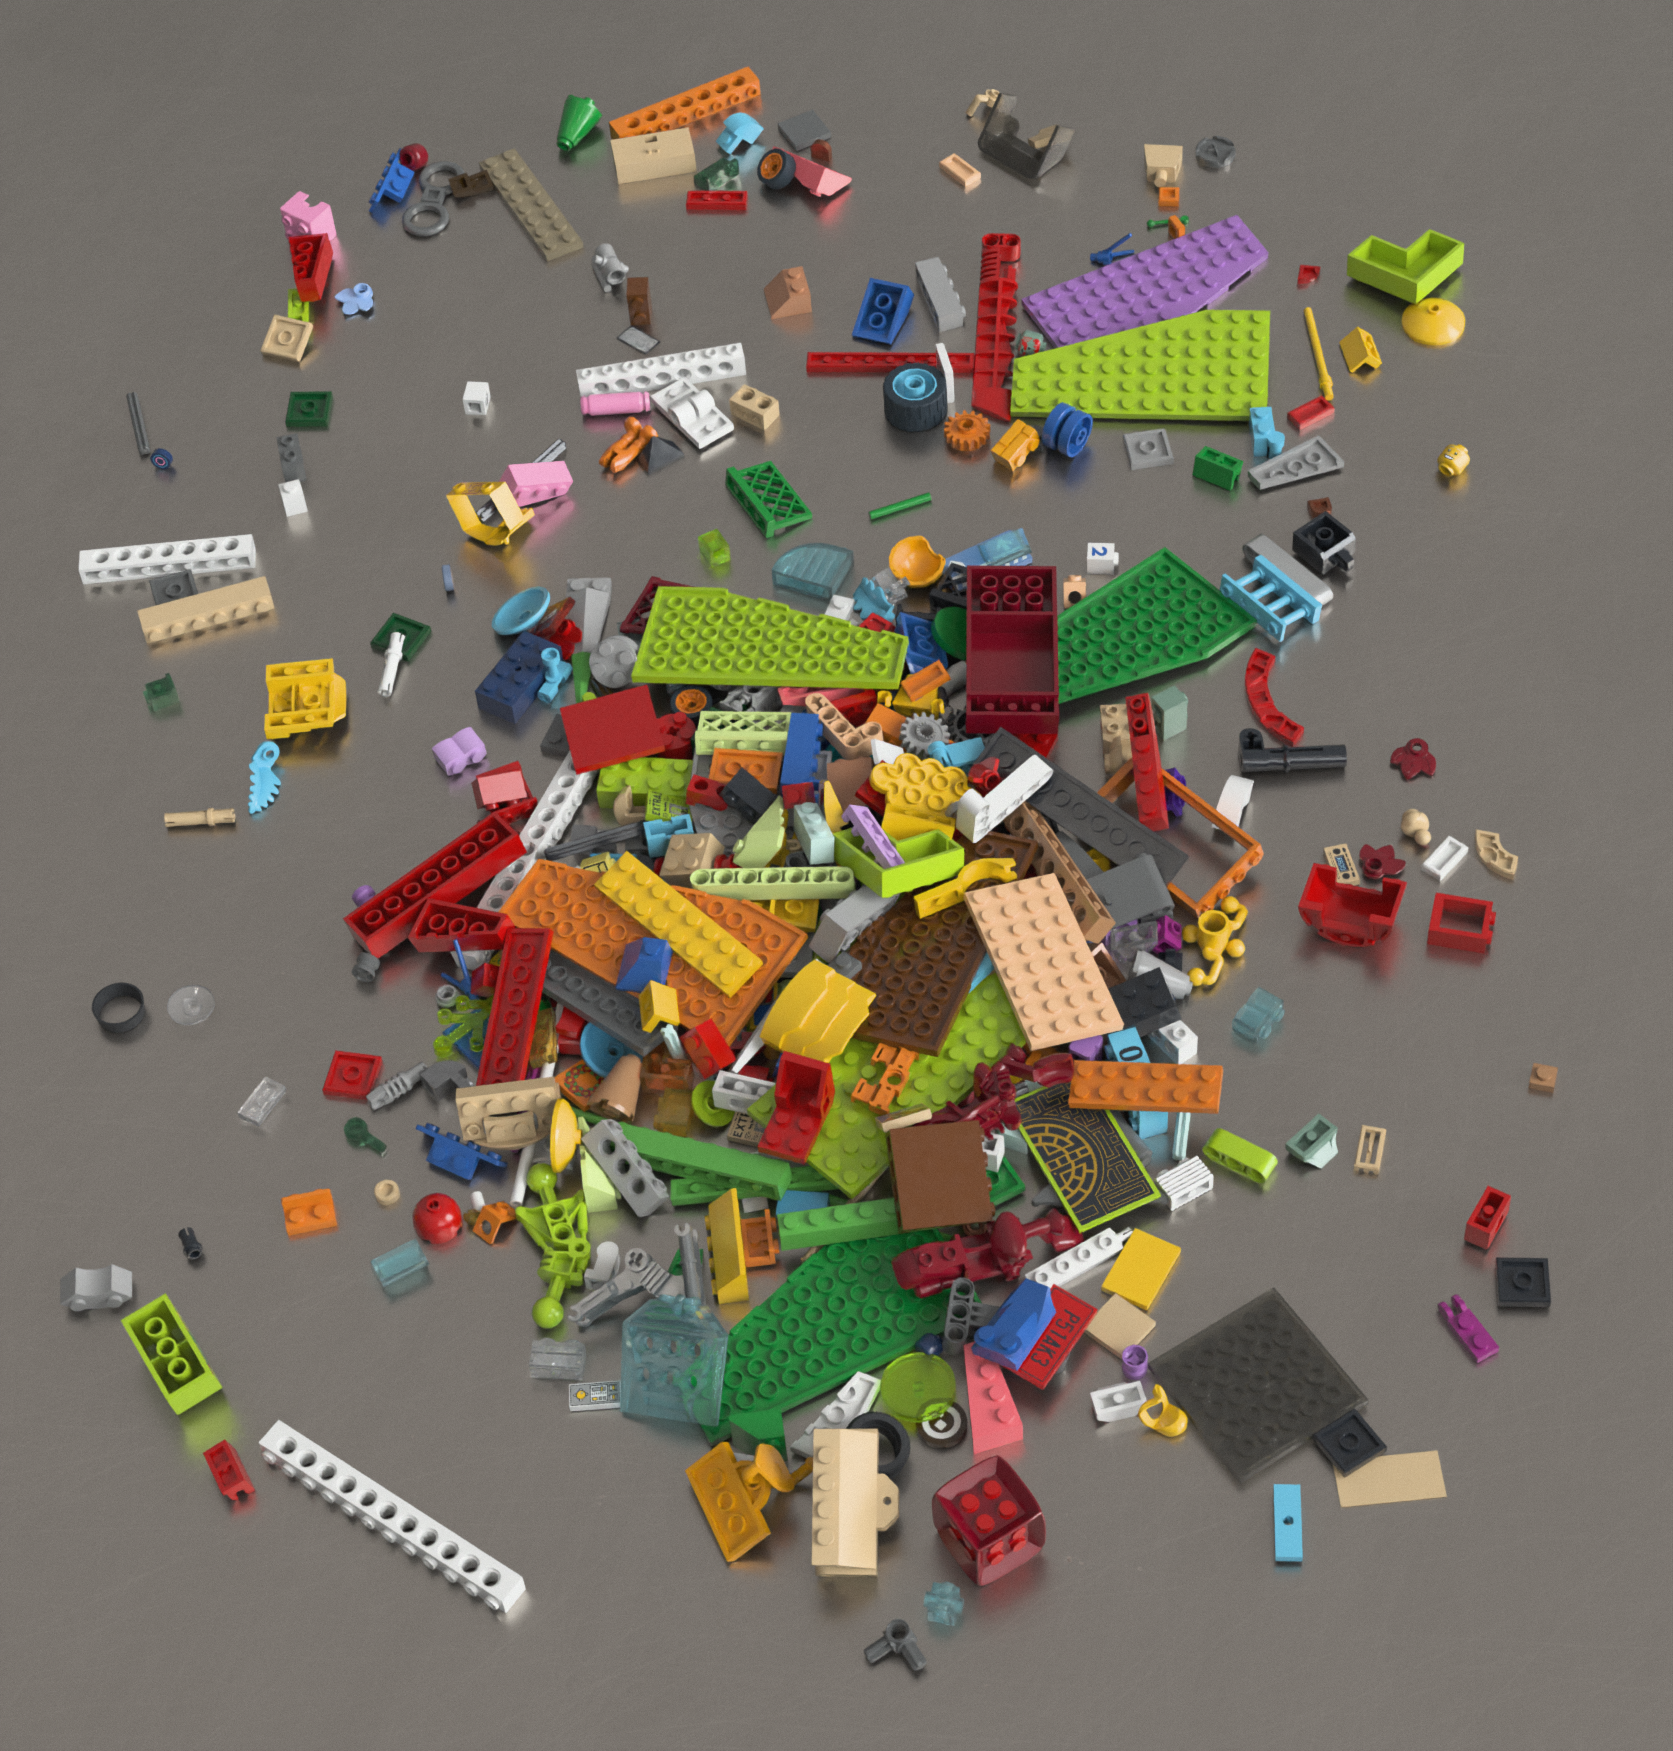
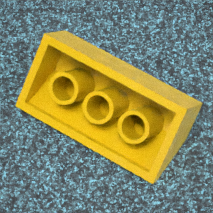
M733 1188L709 1204V1215H705L706 1231L711 1230V1236L707 1237L708 1252L713 1251L714 1257L709 1258L710 1273H715L716 1279L711 1280L712 1294L718 1295L719 1304L749 1301L737 1190Z

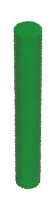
M928 492L869 511V518L871 520L931 501V495Z

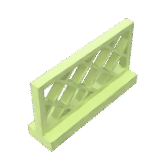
M701 711L698 730L695 732L696 755H713L714 748L782 752L783 756H785L792 712ZM705 719H711L716 721L709 723ZM730 720H739L735 723L730 722ZM754 720H761L760 722H758V723H756V724H755L754 722H752V721H754ZM777 720H785L779 724L775 722ZM721 725L726 726L725 728H723V729H721V730L717 728V727H719V726H721ZM744 725L748 726V728H746L745 730H742L740 728ZM767 725L772 727L768 730L763 729Z

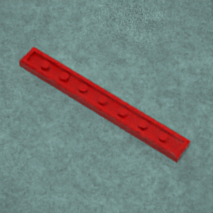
M807 352L806 371L889 373L891 370L896 369V367L907 363H925L937 368L936 353ZM947 353L953 373H973L974 353Z

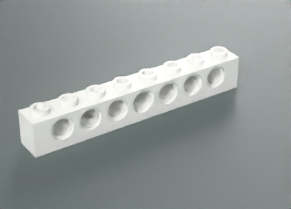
M741 343L579 369L576 370L581 398L583 395L588 397L593 394L642 393L660 390L684 377L690 383L696 384L746 375L742 345Z
M252 534L83 550L79 554V573L83 584L163 577L191 569L192 574L255 568L256 548Z

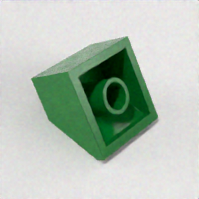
M781 1408L729 1416L734 1447L747 1455L754 1456L756 1447L759 1444H768L778 1450L784 1462L788 1461Z

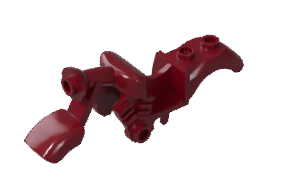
M1010 1043L1005 1055L991 1067L983 1062L975 1066L973 1074L975 1098L969 1106L960 1109L951 1101H947L945 1103L946 1107L931 1114V1119L915 1123L911 1127L979 1120V1126L983 1127L985 1138L988 1140L994 1139L991 1134L992 1130H999L1001 1134L1005 1132L1004 1126L1011 1131L1017 1130L1021 1125L1022 1119L1016 1108L1015 1097L1017 1092L1014 1084L1011 1082L1010 1075L1034 1083L1037 1082L1039 1085L1047 1088L1056 1084L1070 1082L1074 1076L1072 1054H1051L1040 1058L1034 1062L1033 1066L1025 1063L1026 1055L1023 1049Z
M1055 1208L1051 1209L1044 1218H1037L1025 1224H1021L1019 1217L1006 1211L1002 1212L996 1220L986 1225L987 1229L984 1234L960 1238L959 1234H955L949 1241L925 1243L898 1254L892 1259L891 1264L901 1288L906 1290L913 1288L918 1298L941 1294L944 1289L951 1288L953 1282L958 1278H967L974 1282L1002 1275L1006 1281L1016 1280L1020 1277V1269L1029 1260L1033 1259L1031 1251L1026 1249L1027 1239L1039 1236L1046 1244L1051 1243L1056 1252H1064L1083 1243V1234H1079L1069 1215L1059 1214Z

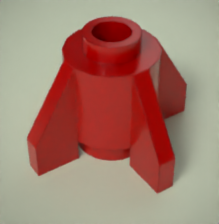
M989 757L973 765L968 773V781L983 798L1005 780L997 772L1000 759L996 757Z

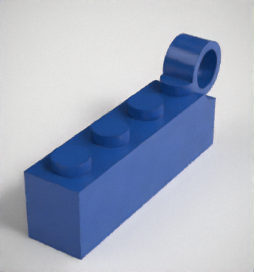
M791 713L780 781L782 798V786L813 782L814 791H819L820 780L813 777V773L818 771L816 755H820L821 741H818V739L823 737V724L819 723V714ZM819 793L815 794V802L818 804V806Z

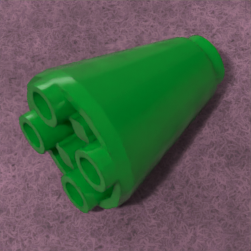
M568 95L565 100L556 145L561 150L568 152L573 149L599 123L602 114L594 106L595 102L591 98L585 97L583 99L574 95Z

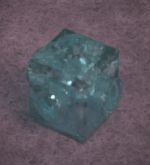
M933 1582L931 1592L926 1591L923 1605L927 1608L928 1621L955 1626L957 1614H962L964 1599L960 1598V1587H956L949 1582Z

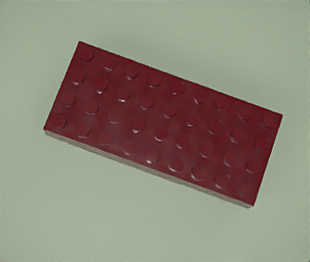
M967 565L966 733H996L1002 727L1010 734H1058L1059 675L1056 566Z

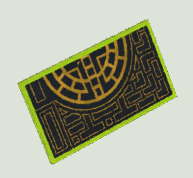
M1070 1081L1048 1088L1040 1087L1015 1098V1104L1022 1119L1018 1130L1080 1234L1161 1197V1194L1110 1110L1069 1107Z

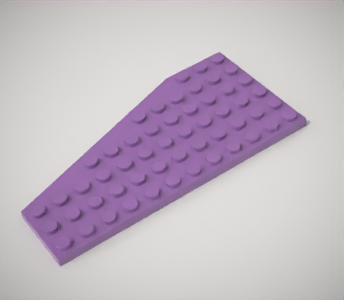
M1235 215L1022 298L1021 305L1052 346L1059 348L1195 313L1204 305L1208 306L1226 292L1229 286L1246 272H1251L1268 259V251L1239 216Z

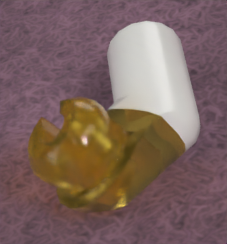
M479 1191L473 1192L470 1195L473 1208L468 1209V1213L464 1212L463 1219L468 1225L476 1224L481 1209L485 1206L482 1193Z

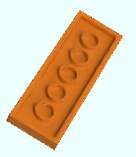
M1074 1060V1076L1071 1081L1068 1104L1070 1108L1218 1114L1223 1067L1220 1065Z

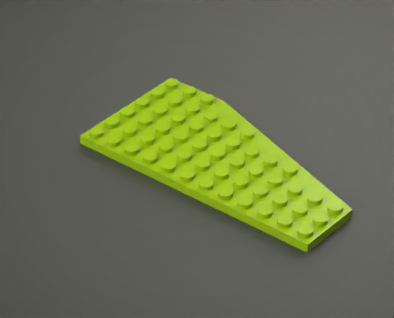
M996 972L985 977L968 993L939 1056L934 1057L919 1053V1061L914 1059L908 1070L910 1072L909 1080L900 1097L894 1096L888 1107L890 1113L921 1103L930 1108L931 1114L946 1107L945 1103L947 1101H951L957 1106L973 1092V1074L978 1063L983 1062L991 1067L1005 1055L1010 1043L1021 1048L1027 1043ZM854 1038L849 1040L842 1054L832 1057L829 1062L835 1087L833 1105L806 1161L851 1199L856 1197L889 1167L885 1132L877 1127L875 1118L881 1115L870 1111L869 1103L866 1104L859 1100H856L855 1103L851 1102V1095L860 1078L867 1080L869 1085H878L879 1088V1082L887 1067H885V1063H879V1061L875 1066L871 1065V1058L879 1044ZM891 1076L887 1079L891 1085H898L901 1082L900 1078L896 1076ZM776 1084L747 1108L748 1115L765 1129L776 1108L774 1097Z

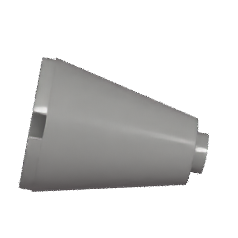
M1136 949L1126 981L1160 967L1175 999H1183L1185 995H1190L1193 982L1189 981L1190 976L1148 952Z

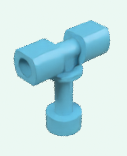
M546 648L541 653L542 663L548 667L545 673L547 681L537 692L539 700L549 704L559 691L557 686L560 682L565 683L573 672L571 664L560 661L559 651L555 648Z

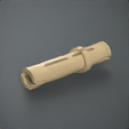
M208 808V810L165 813L164 822H167L165 823L166 827L201 824L214 826L216 823H234L235 813L233 812L235 810L234 808L217 810Z

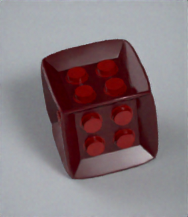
M999 1455L989 1457L960 1473L940 1487L932 1497L933 1523L942 1542L966 1575L978 1586L987 1585L1005 1576L1030 1560L1045 1545L1046 1521L1038 1502L1014 1469Z

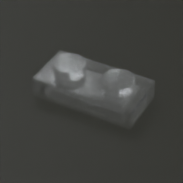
M264 1077L237 1112L239 1118L259 1127L286 1093L285 1085Z

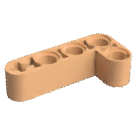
M813 693L805 699L807 714H819V723L823 724V736L845 760H855L860 756L869 757L873 755L872 739L884 742L882 727L879 723L868 722L855 729L824 695Z

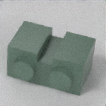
M1175 685L1151 698L1155 730L1163 741L1187 728L1188 698Z

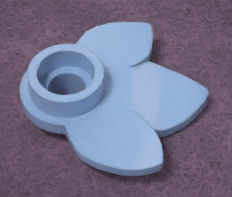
M359 283L354 289L346 288L335 296V299L344 303L342 308L343 314L350 315L356 313L359 309L367 311L372 307L373 300L371 297L373 296V291L368 284Z

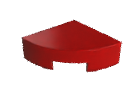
M1300 265L1297 284H1307L1317 279L1321 267Z

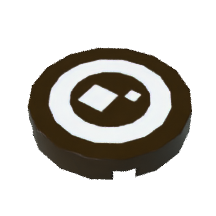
M936 1399L929 1401L921 1407L917 1413L915 1425L918 1437L924 1444L940 1449V1447L946 1446L947 1448L954 1447L962 1441L967 1433L968 1420L965 1411L958 1403L948 1399Z

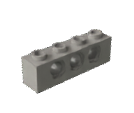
M612 1119L601 1120L581 1140L638 1217L649 1216L670 1197L666 1192L667 1188L651 1172L652 1167L639 1156L635 1144L624 1136L621 1125ZM611 1141H613L615 1144L614 1152H612L610 1149ZM626 1160L630 1164V1169L628 1172L625 1170L624 1166ZM640 1180L643 1181L645 1186L643 1192L639 1188Z

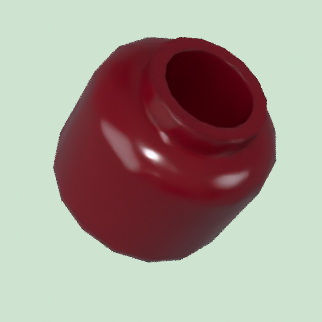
M414 143L404 146L400 150V164L412 171L423 168L428 162L427 150L421 144Z

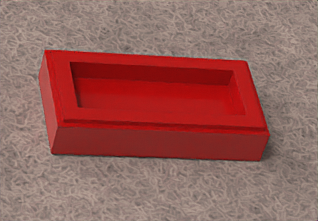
M1321 395L1288 412L1287 419L1297 429L1302 430L1333 414L1335 408Z

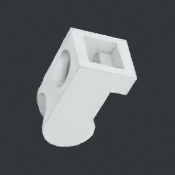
M606 1241L598 1246V1258L594 1270L586 1269L584 1275L586 1289L597 1290L616 1277L620 1265L618 1246L615 1243Z

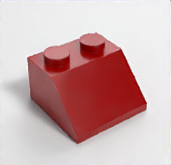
M712 1018L679 1037L685 1054L702 1081L709 1079L737 1060Z

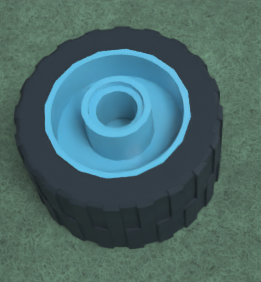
M907 363L891 370L888 376L885 377L883 383L884 412L887 420L893 426L901 430L920 432L929 430L943 421L947 414L948 405L946 379L941 371L925 363Z

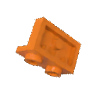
M329 1188L316 1189L312 1192L292 1194L281 1198L288 1236L337 1226L334 1201Z

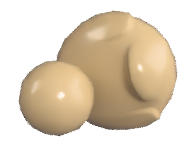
M1416 809L1405 811L1402 815L1401 831L1408 837L1415 838L1419 845L1428 844L1431 840V835L1427 831L1429 828L1427 816Z

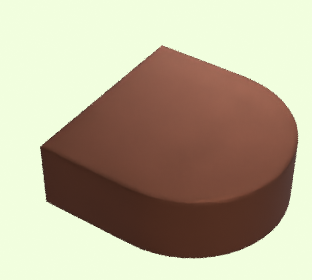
M815 140L811 146V157L830 161L832 158L831 146L825 140Z
M1329 497L1307 501L1308 510L1313 518L1324 511L1331 515L1332 505Z

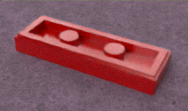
M688 191L686 210H746L748 193L747 191Z

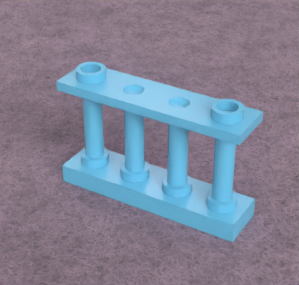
M1262 555L1255 557L1252 572L1234 581L1226 573L1222 575L1220 584L1222 595L1229 597L1257 619V623L1279 642L1283 641L1286 626L1301 617H1304L1311 624L1319 621L1322 604ZM1255 580H1259L1265 585L1252 593L1247 592L1243 588V586ZM1271 592L1280 597L1266 606L1258 601L1259 598ZM1287 604L1296 610L1281 619L1273 613Z

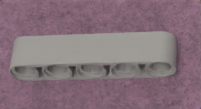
M1259 534L1243 545V553L1249 561L1254 564L1255 557L1259 555L1264 556L1319 601L1322 606L1333 599L1331 589L1266 535Z

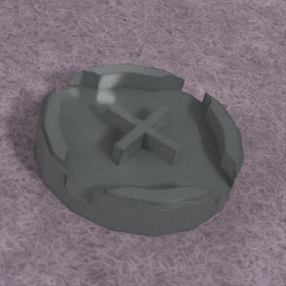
M1213 136L1211 139L1207 137L1198 142L1196 146V159L1206 167L1222 168L1233 162L1236 156L1233 142L1226 137Z

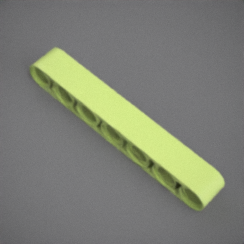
M848 867L698 869L690 876L692 889L736 900L847 898L856 889L853 871Z

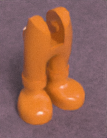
M629 416L624 421L626 434H623L619 440L605 450L599 459V464L604 468L610 466V470L614 473L624 470L638 454L642 453L652 436L658 437L655 429L650 425H645L642 428L637 419Z

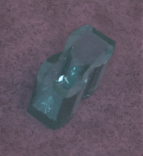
M1258 987L1247 1003L1235 1015L1232 1022V1030L1256 1044L1262 1038L1266 1039L1271 1032V1026L1275 1021L1279 1022L1284 1016V1000Z

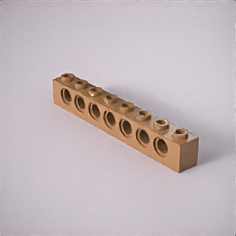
M1024 801L1003 819L1005 829L1013 836L1038 841V849L1031 862L1036 869V875L1043 876L1055 873L1086 942L1091 941L1099 944L1116 922L1040 811Z

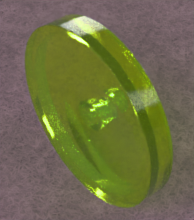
M915 1352L897 1358L886 1368L881 1378L880 1389L884 1405L894 1416L909 1422H926L939 1417L949 1409L956 1395V1381L951 1367L943 1359L933 1354L927 1355L924 1352Z

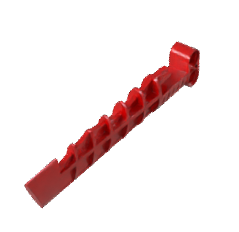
M989 233L982 237L981 276L978 295L971 406L993 418L1010 422L1012 390L1002 388L1005 378L1013 376V372L1008 369L1011 360L1014 358L1010 343L1015 341V336L1007 333L1006 327L1016 323V318L1007 315L1009 309L1017 306V301L1013 299V296L1018 289V283L1016 282V268H1012V266L1004 268V276L1001 278L1000 266L1001 261L1011 262L1020 258L1021 240L1016 234Z

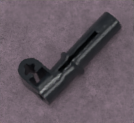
M1247 728L1239 734L1238 757L1241 772L1282 770L1285 773H1289V770L1342 768L1347 765L1345 744L1288 747L1287 744H1284L1279 748H1265L1260 731L1254 728Z

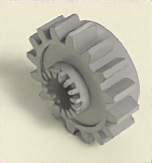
M922 712L921 717H918L914 713L912 719L907 717L905 723L901 725L899 740H903L901 747H905L907 753L913 754L919 759H928L930 755L927 749L931 743L942 741L945 745L949 744L950 733L946 732L948 726H941L942 719L934 720V714L926 717L925 712Z

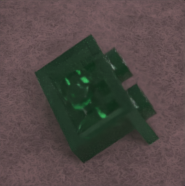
M724 157L694 175V183L705 191H714L739 175L738 160L734 158L728 161Z

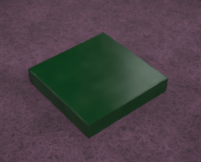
M332 391L290 392L285 419L286 427H328L333 399Z
M392 613L372 639L370 645L371 648L385 653L389 646L391 633H401V635L405 636L401 650L402 659L409 662L431 633V627Z

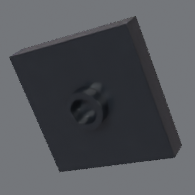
M1496 1257L1498 1306H1551L1548 1258Z
M1355 1408L1312 1435L1313 1441L1344 1478L1387 1451V1446Z

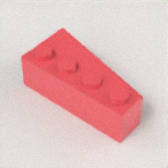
M975 1342L964 1345L973 1455L1023 1439V1424L998 1363L974 1355L971 1347Z

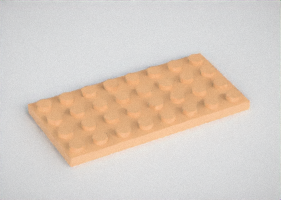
M1055 873L965 892V903L1030 1051L1123 1030L1124 1023Z

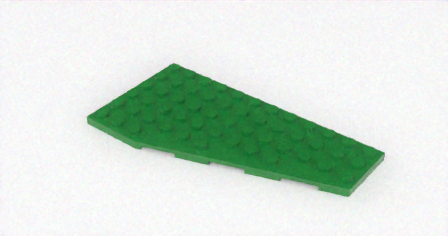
M1164 547L1057 615L1059 704L1207 659L1256 627L1257 619L1229 597L1223 596L1219 589Z

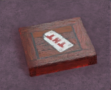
M570 596L548 607L541 620L533 627L530 633L540 638H545L555 633L576 601Z

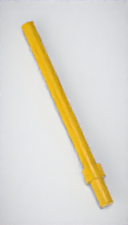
M1307 307L1303 312L1320 376L1319 385L1324 392L1325 399L1329 401L1334 397L1332 392L1333 384L1331 377L1327 373L1312 310Z

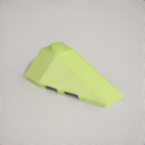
M778 796L742 840H737L733 847V852H735L733 863L743 868H764L779 851L784 836V827L780 826L784 822V818L781 817L784 811L783 798L781 796Z

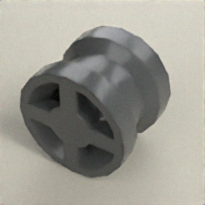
M360 953L356 960L357 964L354 965L351 971L352 975L360 981L371 982L375 977L374 971L379 968L380 961L374 955Z

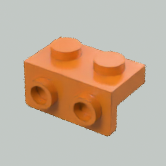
M764 1209L765 1217L740 1219L746 1267L776 1264L775 1254H780L778 1238L773 1239L772 1234L777 1232L776 1217H770V1209Z

